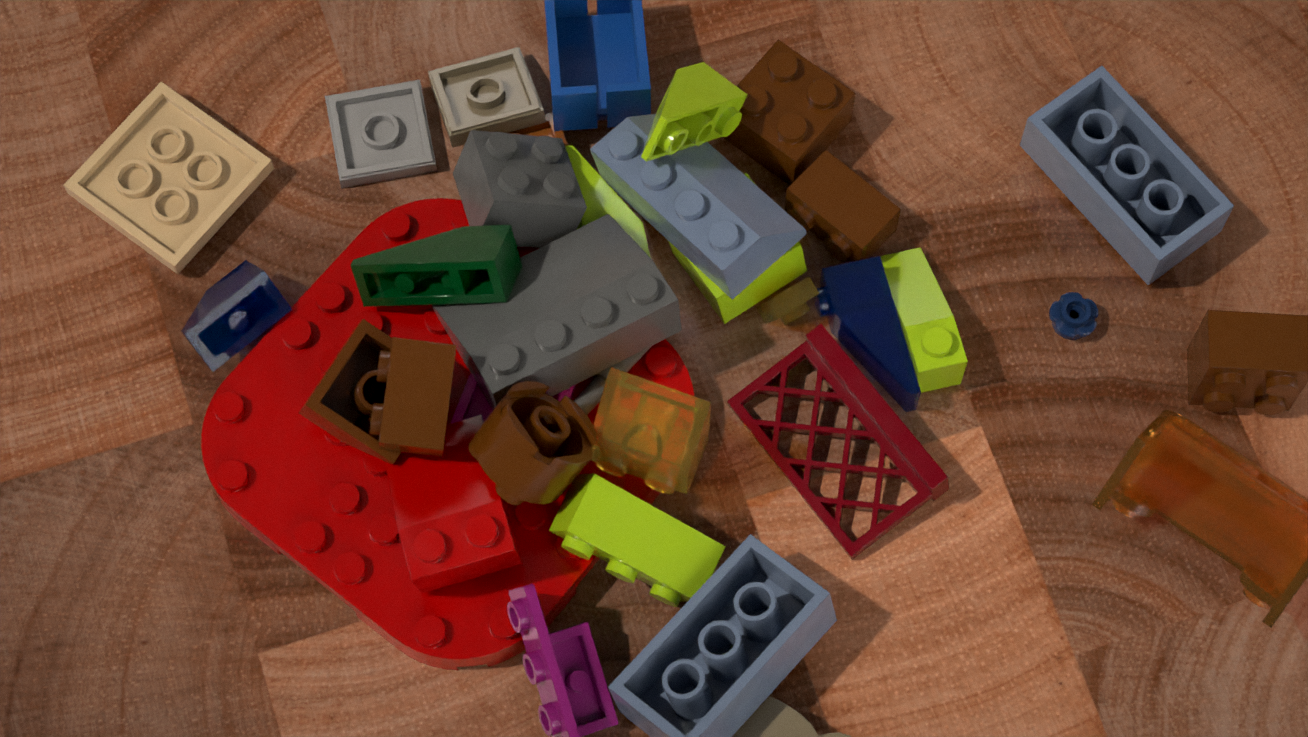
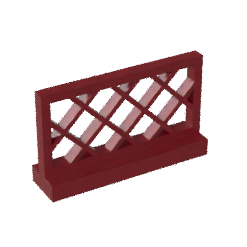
M820 323L805 335L806 341L730 398L727 404L853 560L930 499L935 501L948 491L949 479ZM806 358L817 371L815 390L787 388L789 371ZM781 377L780 387L770 386ZM823 380L833 392L822 391ZM758 394L778 396L775 421L753 419L744 408V405ZM785 397L814 400L811 425L782 422ZM821 400L842 402L849 410L846 429L817 426ZM854 418L865 431L853 430ZM762 429L774 430L772 441ZM781 431L809 434L806 460L785 458L778 450ZM816 435L845 438L842 464L813 461ZM852 438L872 440L880 448L878 467L849 464ZM886 457L896 469L884 468ZM793 467L805 468L803 480ZM812 469L841 472L837 499L818 497L813 494L809 489ZM847 473L877 476L873 503L844 499ZM883 477L905 479L916 494L901 506L881 504ZM824 506L836 507L835 520ZM843 508L872 511L870 530L852 542L841 528ZM879 512L891 513L878 523Z

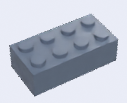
M1103 66L1097 68L1027 119L1020 142L1022 149L1147 285H1150L1220 233L1234 207L1230 200Z
M750 534L608 686L620 713L650 737H732L837 621L831 595L827 590Z

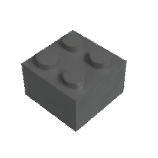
M470 131L453 171L469 226L511 225L516 245L518 247L541 248L577 229L587 206L562 138L503 132Z

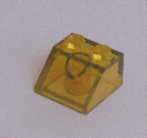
M611 367L593 425L597 441L592 446V452L595 453L591 460L596 462L595 464L599 469L611 475L624 476L625 473L645 479V484L656 491L672 494L675 490L687 494L709 440L711 402Z

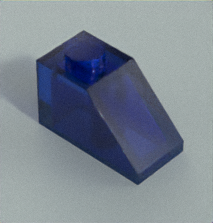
M245 260L205 292L181 332L207 367L214 372L290 312L292 308L267 273Z

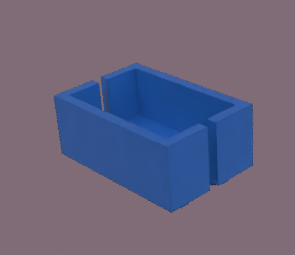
M544 0L554 131L598 128L597 120H607V128L616 127L627 117L651 114V84L642 0H597V15L589 16L587 0Z

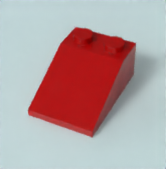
M482 415L446 425L442 457L401 452L394 464L385 462L397 528L410 578L421 593L523 564L506 501L497 494L496 484L489 478L478 460L469 451L470 441L484 423Z

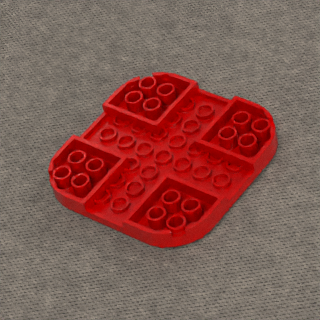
M432 198L403 204L391 209L371 222L236 366L218 387L207 408L202 426L201 450L205 470L218 498L230 515L277 554H284L352 608L360 620L405 655L432 667L458 670V667H472L484 664L490 667L511 659L525 650L521 632L517 633L509 620L507 604L511 601L509 590L533 584L548 628L575 596L577 585L600 558L592 554L588 560L570 553L561 547L564 539L549 531L571 486L570 484L562 495L551 503L534 504L523 501L520 505H512L506 502L523 564L421 593L410 578L397 528L385 461L338 440L299 414V411L362 319L391 338L397 337L454 345L431 305L363 306L350 266L353 259L463 226H469L461 200ZM517 246L520 258L539 249ZM666 339L652 345L627 372L628 380L616 393H608L587 415L595 428L597 441L592 446V452H595L593 457L579 473L596 474L650 505L680 470L690 449L694 432L695 395L692 381L682 358ZM457 349L446 425L452 421L470 376V371ZM593 376L576 384V391L572 400L594 379Z

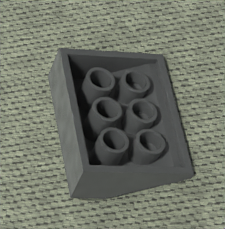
M609 214L521 257L522 268L507 302L431 305L451 341L456 345L457 351L492 410H494L511 387L519 382L534 381L550 386L546 394L554 396L682 331L678 298L654 261Z

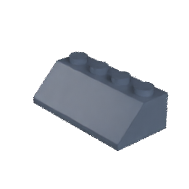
M656 114L625 118L590 148L600 176L618 195L731 299H734L807 234L803 226L708 142L646 162L641 158Z

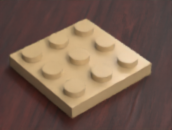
M160 82L64 184L67 194L176 274H179L274 170L272 160L163 82Z

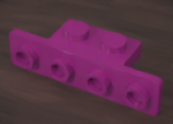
M529 584L509 590L511 599L507 604L509 620L513 629L517 633L521 632L527 652L523 655V666L529 681L533 685H537L542 705L538 708V714L546 735L552 737H582L618 725L617 716L588 622L549 633L534 585Z

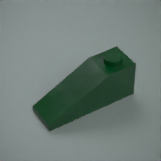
M489 225L456 228L353 259L350 266L363 306L507 302L522 268V263L511 225Z

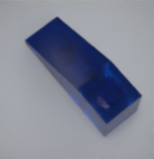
M877 256L822 268L820 285L818 288L813 289L814 302L819 317L827 316L831 333L905 412L916 410L921 390L881 257Z

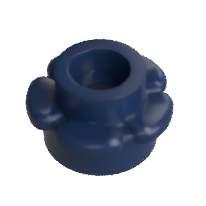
M1065 293L1061 295L1059 301L1053 302L1050 307L1049 318L1052 321V326L1055 332L1065 339L1077 340L1086 337L1097 326L1095 319L1098 317L1099 312L1096 304L1089 298H1082L1080 293ZM1070 312H1077L1079 317L1076 319L1072 318Z

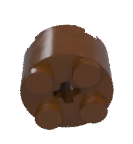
M524 381L513 385L480 426L469 443L471 455L478 460L482 469L496 484L497 494L504 501L512 505H520L523 501L534 504H547L557 500L595 453L592 452V446L597 441L596 431L586 413L566 395L559 401L546 394L550 386L534 381Z

